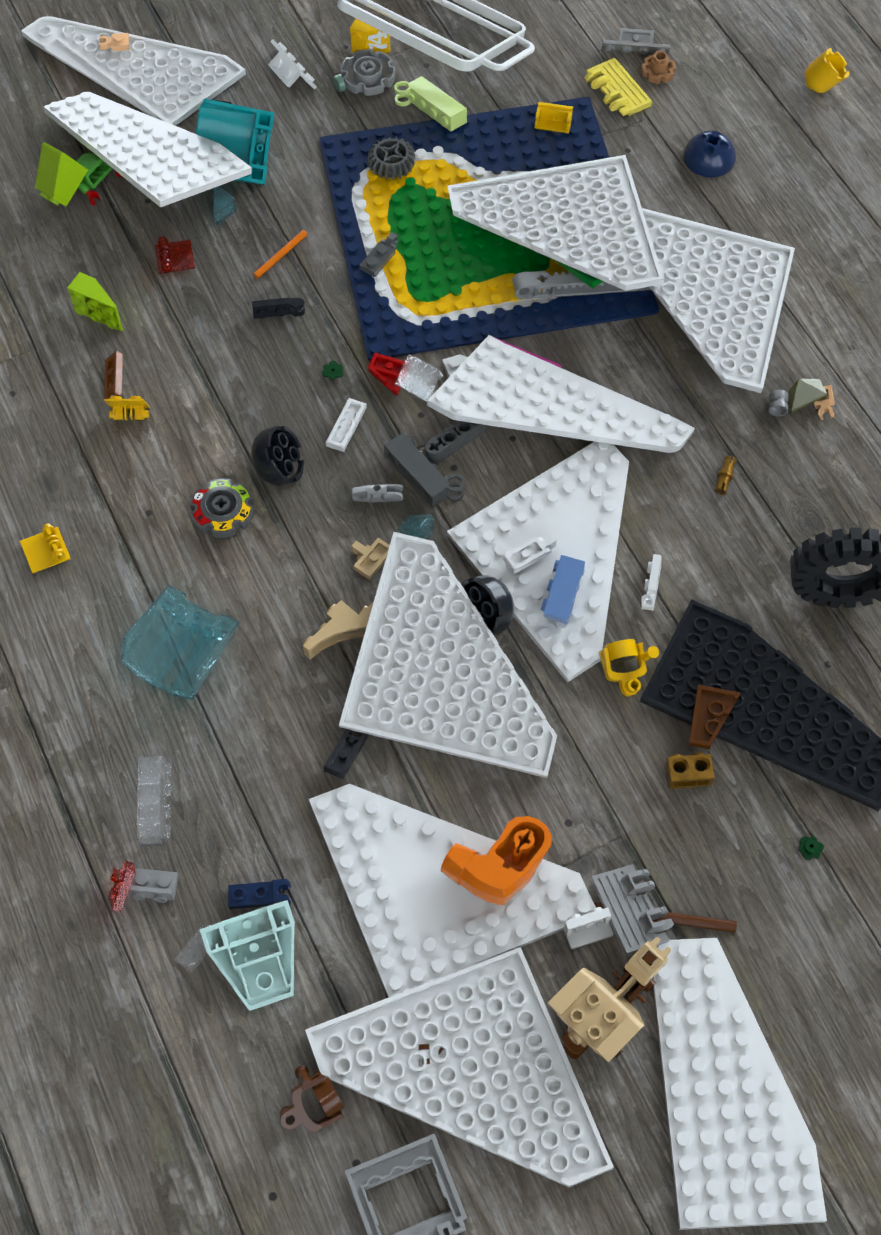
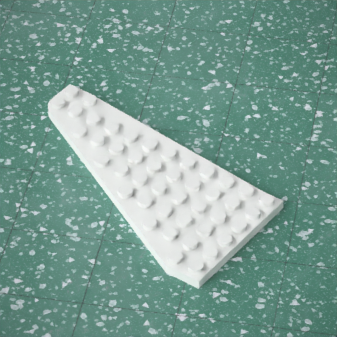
M52 16L41 17L21 30L22 36L37 47L151 117L174 126L196 112L203 99L212 100L246 75V70L226 55L129 34V50L112 51V48L100 50V36L111 37V34L123 32Z

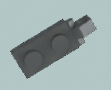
M391 232L386 240L382 239L359 265L360 270L376 277L394 256L398 235Z

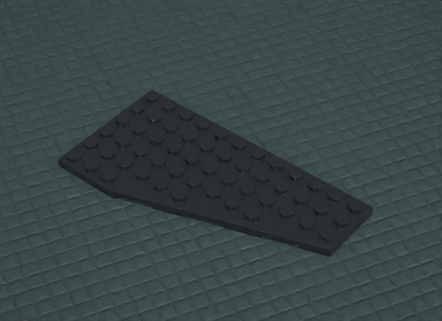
M691 599L640 702L691 725L698 685L740 692V696L718 733L717 738L879 812L881 809V738L854 716L855 713L830 692H825L806 676L803 670L780 650L774 649L755 633L749 624Z

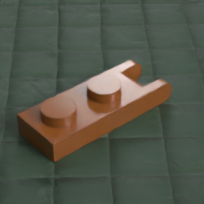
M118 351L105 360L104 399H110V396H113V394L115 396L122 394L123 354Z

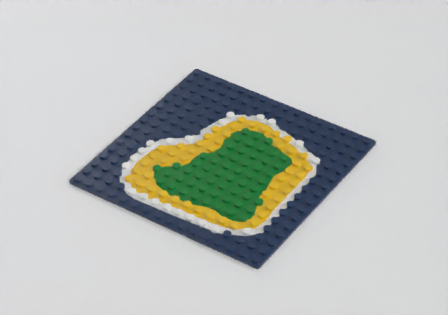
M589 97L549 102L551 104L573 107L569 133L535 129V117L538 104L469 114L467 115V123L453 131H449L436 120H429L319 138L368 360H372L374 353L388 357H398L482 343L488 335L502 340L658 314L659 307L652 290L519 299L515 296L512 278L516 274L545 271L554 276L555 272L561 275L562 271H564L568 275L569 271L551 258L458 218L452 212L448 192L449 185L609 158ZM390 136L391 139H394L397 136L398 140L403 138L405 142H409L410 146H413L415 165L412 171L408 172L407 176L402 175L401 179L396 177L394 181L392 178L386 180L385 177L379 178L378 174L374 175L373 171L370 170L367 159L369 149H371L372 144L376 143V140L381 141L382 137L388 139ZM391 232L398 235L394 256L376 277L360 270L359 265L382 239L386 240Z

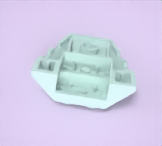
M288 900L265 906L200 929L206 952L249 1011L294 996L295 922Z

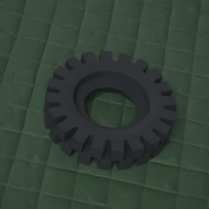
M842 528L832 530V537L823 532L815 535V540L808 538L802 542V547L797 546L793 551V555L790 558L792 587L797 595H801V599L807 602L813 600V604L823 606L828 602V607L839 608L841 603H845V608H854L858 601L863 606L873 604V598L881 602V534L879 535V530L868 528L862 534L861 528H850L849 534H845ZM848 562H856V564L865 566L872 564L870 570L855 575L840 576L831 575L826 572L827 568L832 565L838 567L848 565Z

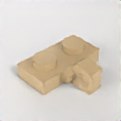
M377 538L371 546L367 544L366 547L355 541L351 546V552L357 556L356 559L358 561L353 566V569L370 580L385 563L390 545L380 538Z

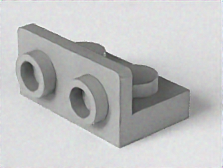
M134 868L131 884L127 886V892L135 900L151 898L161 903H166L167 900L174 901L179 877L178 872Z

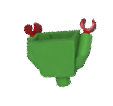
M85 153L76 161L88 169L78 189L84 195L87 194L90 204L95 206L93 198H97L100 201L99 194L96 191L90 190H94L113 168L96 154ZM115 171V174L118 177H122L118 172Z

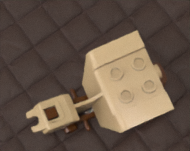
M659 937L641 946L625 965L623 970L625 974L623 976L619 975L615 970L612 971V974L619 980L614 987L602 977L582 968L547 1003L568 1025V1030L563 1035L561 1044L564 1051L572 1059H578L590 1047L609 1063L614 1057L617 1059L623 1053L621 1049L645 1026L639 1012L631 1003L636 998L644 1004L647 1003V1000L641 993L644 990L648 993L654 987V984H656L653 980L654 976L668 962L667 956L671 949L666 947L663 951L658 950L657 945L661 941ZM631 988H633L635 991L632 994L629 992L627 994L629 998L626 1000L624 996Z

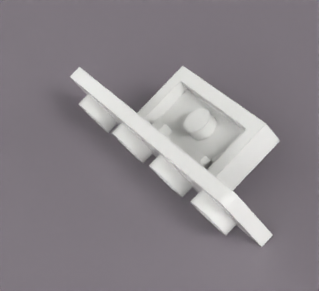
M272 39L270 42L279 53L268 65L284 84L290 88L301 76L312 88L316 89L317 86L313 83L315 79L308 72L304 73L306 69L299 62L295 63L296 58L290 52L286 53L287 48L281 42L277 43Z

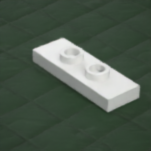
M348 398L326 441L327 447L342 452L345 451L367 408L366 403Z

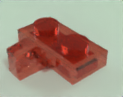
M125 861L123 867L119 869L113 867L110 880L115 884L108 896V901H111L113 911L121 912L136 874L133 862Z

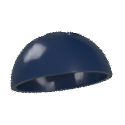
M704 131L695 135L688 142L683 158L686 166L695 174L703 177H719L727 174L734 167L736 153L731 140L726 135L718 131Z

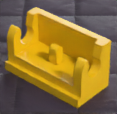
M538 102L535 129L569 133L573 107Z

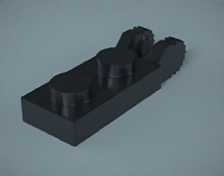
M301 297L252 301L254 319L274 316L282 317L290 314L295 317L301 316L305 313V301Z

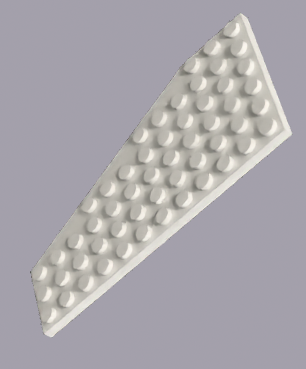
M83 92L80 95L67 97L65 100L52 102L44 106L45 114L159 207L252 174L251 167L221 144L91 92Z
M718 939L669 940V942L659 945L658 950L663 951L666 947L671 949L667 956V964L654 976L653 980L656 984H654L653 992L679 1230L826 1222L827 1218L816 1145Z

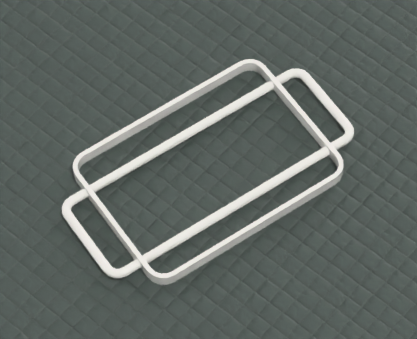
M338 0L337 7L341 11L460 71H472L481 65L494 71H504L532 54L535 50L534 45L524 39L526 27L522 23L476 0L452 1L516 32V34L447 0L432 1L507 38L480 55L371 0H355L471 60L460 59L347 2V0ZM517 43L527 48L502 64L490 61Z

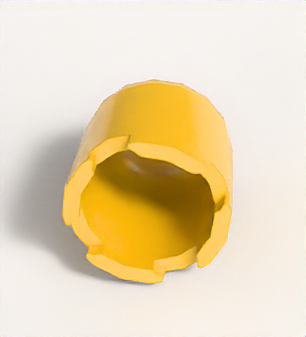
M832 48L824 51L806 67L804 73L806 86L816 93H825L848 78L850 73L849 71L846 72L845 66L847 63L838 51L832 52Z

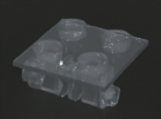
M408 354L395 385L427 402L432 396L438 380L442 378L443 373H441L440 369L431 367L430 363L427 365L426 361L422 362L416 355Z

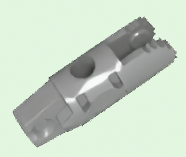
M380 484L352 488L353 501L368 503L402 501L403 485Z

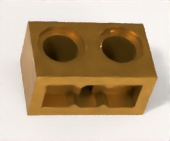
M697 752L688 756L674 754L667 757L665 768L669 789L712 786L715 777L711 754ZM701 766L705 771H698L695 767ZM674 768L682 769L683 773H677Z

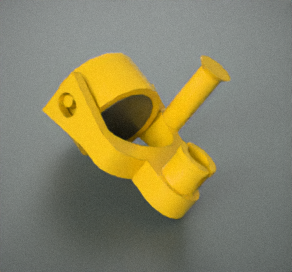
M626 639L609 643L598 653L606 679L612 682H619L621 693L626 697L635 695L641 688V683L637 678L645 675L647 672L645 662L651 658H657L659 656V649L655 646H650L648 651L644 652L643 642L636 644L634 639ZM636 658L639 665L635 671L616 673L611 670L610 663L624 662Z

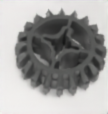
M389 136L388 139L382 137L381 141L376 140V143L371 145V149L368 152L367 159L370 170L373 171L374 175L378 174L379 178L385 177L386 180L392 178L394 181L396 177L401 179L402 175L407 176L408 172H411L415 165L413 146H410L409 142H405L403 138L398 140L397 136L394 139H391Z

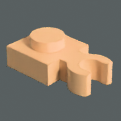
M128 33L111 34V37H99L100 50H107L109 48H112V51L129 50Z
M831 385L823 386L828 396L814 402L815 408L819 409L818 415L821 420H823L825 412H829L831 418L834 417L831 406L835 405Z

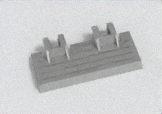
M633 864L591 877L592 885L603 909L609 908L611 914L610 924L625 957L634 955L644 943L651 942L656 937L661 939L657 948L659 945L669 942L665 932L655 933L670 929L674 925L672 919L653 923L652 920L664 917L668 910L664 906L654 909L648 895L643 894L656 887L653 880L635 885V882L648 878L650 873L647 869L636 871Z

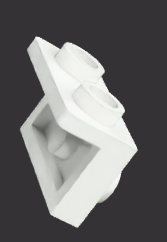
M597 907L590 910L588 914L582 916L575 914L567 918L564 924V932L571 949L613 937V931L609 923L611 914L608 907L604 909Z

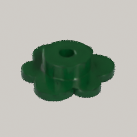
M331 361L323 366L322 375L324 377L334 380L343 376V366L341 364L338 365L336 361Z
M804 836L800 839L801 845H799L798 851L802 853L803 858L806 860H811L813 857L819 858L820 852L824 849V845L821 842H817L818 840L814 836L810 838Z

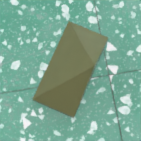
M798 379L788 391L789 400L787 403L793 413L828 396L820 379Z

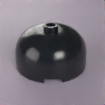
M273 426L261 431L254 439L251 448L252 463L258 475L267 483L282 486L296 482L302 477L304 460H300L298 448L301 445L295 434L286 426ZM297 461L298 470L291 478L288 479V477L286 476L292 475L294 473V465L292 462Z
M488 575L476 576L461 583L462 587L478 612H482L480 615L492 634L496 636L505 631L510 625L514 614L513 598L506 585L499 579Z

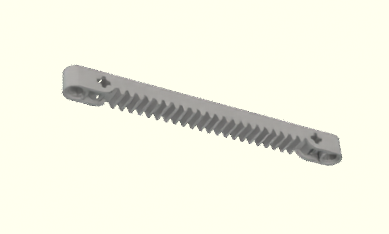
M545 271L522 272L512 278L515 296L519 299L651 290L650 287L625 291L604 281L592 289L569 272L566 275L564 271H562L561 275L555 272L554 276Z

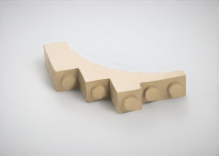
M342 600L337 604H333L327 611L328 623H323L314 636H309L305 640L303 645L304 655L312 659L322 650L338 642L364 637L374 602L369 606H365L359 615Z

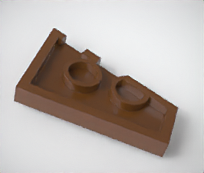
M698 685L689 746L704 749L711 748L739 698L740 692Z

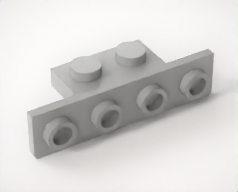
M620 28L619 41L602 40L601 49H605L608 52L620 50L623 53H631L633 51L640 54L664 51L666 54H669L670 45L654 44V30Z

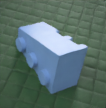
M561 555L560 560L555 561L553 572H556L554 580H549L547 591L550 593L548 599L544 598L541 610L544 611L543 616L545 618L568 624L575 597L580 587L579 584L585 572V561Z

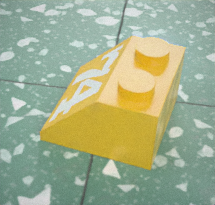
M358 19L354 20L350 26L351 53L365 49H371L374 53L381 51L385 54L391 51L390 35Z

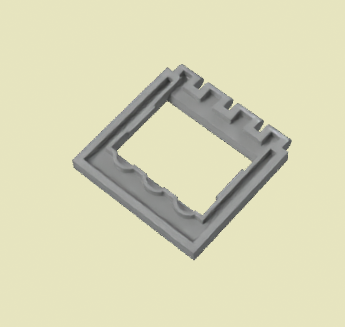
M435 1133L345 1171L368 1235H381L378 1228L380 1225L371 1201H368L365 1190L429 1163H433L437 1181L444 1198L446 1197L450 1210L392 1235H445L443 1232L445 1228H447L449 1235H457L466 1231L463 1221L467 1219Z

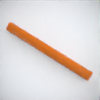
M302 230L256 270L253 276L259 279L307 236V232Z

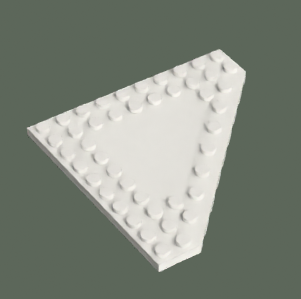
M626 155L448 186L452 212L458 218L625 291L663 284V275Z
M642 208L663 275V284L650 286V289L723 383L761 393L795 248Z
M591 443L447 531L449 539L480 576L488 575L495 577L506 585L514 602L513 617L567 683L601 661L598 652L603 648L629 461L614 444ZM552 534L558 540L557 546L551 549L552 551L548 556L513 574L503 560L504 554L535 537L545 539ZM561 555L585 561V572L579 584L580 587L575 597L568 624L545 618L543 616L544 611L541 610L544 598L548 599L550 593L547 591L549 580H554L556 572H553L555 561L560 560Z
M393 532L339 727L547 778L557 739L554 729L551 728L540 707L533 700L529 690L522 679L519 678L510 660L484 623L482 616L470 601L468 594L454 576L452 569L440 554L434 541Z
M347 784L309 799L388 998L564 930V924L568 917L575 914L582 916L596 908L580 873L544 859L531 881L506 904L490 903L455 883L442 873L440 869L445 856L455 843L478 851V855H487L489 849L496 842L495 840L352 784Z
M521 947L305 1030L317 1066L323 1077L328 1076L333 1082L566 1187L574 1186L614 1168ZM429 1044V1049L419 1050V1045ZM441 1047L444 1048V1049L442 1050V1052L440 1053V1055H439V1054H438L439 1049H440Z

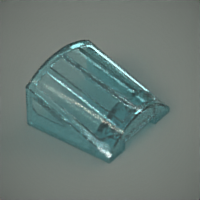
M168 585L124 636L121 662L150 685L168 694L193 700L236 632L240 622L223 613L219 617L186 600L184 592Z

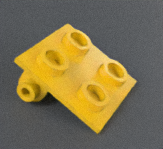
M110 396V399H104L113 409V411H109V418H113V420H124V418L128 420V409H130L131 420H145V418H149V411L146 409H150V406L140 396H130L129 399H122L120 396Z
M49 523L43 525L42 533L20 541L32 573L71 559L59 528H54Z

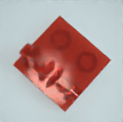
M159 237L158 244L155 245L159 274L195 269L191 239L169 243L166 237Z

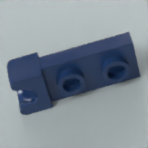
M277 879L270 882L228 885L229 909L263 907L288 900L289 905H291L292 902L288 895H281L284 890L291 889V883L288 879Z

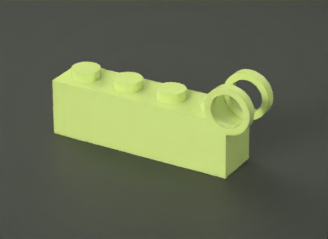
M421 76L410 83L400 81L394 85V91L397 93L395 103L398 106H408L413 103L449 131H453L467 123V108ZM399 86L408 87L406 90H398L397 88ZM402 97H406L409 99L406 102L398 101V99Z

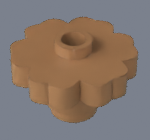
M657 51L654 55H649L644 59V63L641 66L642 76L648 78V81L651 83L659 84L661 81L668 83L676 73L675 61L669 60V56L664 51Z

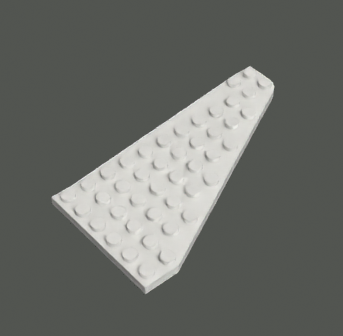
M490 335L427 401V406L452 420L667 453L679 451L695 430L694 427L669 414L660 412L507 345Z

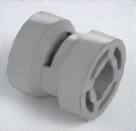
M774 390L770 393L769 413L771 415L780 417L788 413V392Z

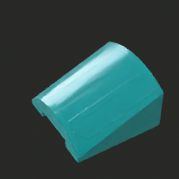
M203 99L199 107L195 134L221 144L251 167L252 174L233 181L265 185L274 112Z

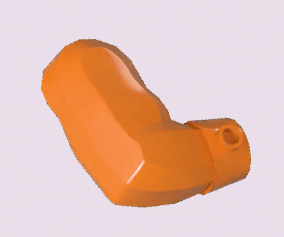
M530 816L515 817L507 823L500 838L492 845L487 855H478V851L455 843L445 856L440 870L473 895L490 903L504 905L531 881L551 846L552 835L548 827L539 819Z

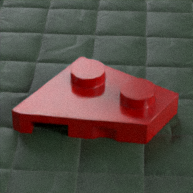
M374 353L368 366V372L393 394L398 396L409 372L410 363Z

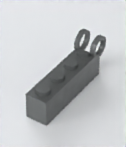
M401 433L384 444V456L432 508L446 498L458 501L464 497V478L459 474L443 477L438 467L434 463L431 464L426 454L416 448L415 443L410 437L407 438ZM453 478H457L462 484L457 482L448 484V482ZM448 491L453 493L462 491L459 496H451Z

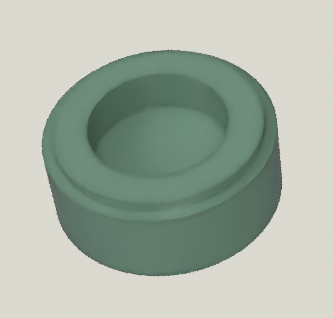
M341 74L333 76V84L336 91L339 93L346 91V85Z

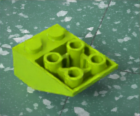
M79 272L67 287L74 311L81 316L84 315L95 322L103 323L111 329L122 332L123 328L117 306L95 278Z

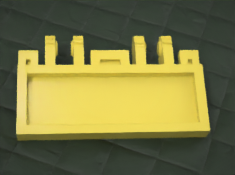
M616 58L586 70V82H591V88L594 90L600 88L605 95L603 101L605 104L610 103L609 108L611 111L619 110L622 116L627 114L630 116L651 107L652 100Z

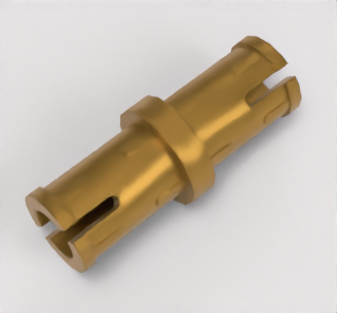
M725 456L722 469L719 470L717 475L718 482L714 489L716 494H718L719 490H721L719 495L727 494L729 483L734 476L733 470L737 462L735 457L730 461L732 456Z

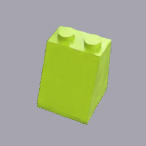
M43 142L35 188L41 191L40 196L57 206L62 204L67 207L88 169L62 151Z

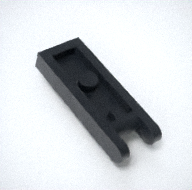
M346 729L325 763L324 772L344 779L365 744L368 734L363 733L359 738L351 735L353 730Z

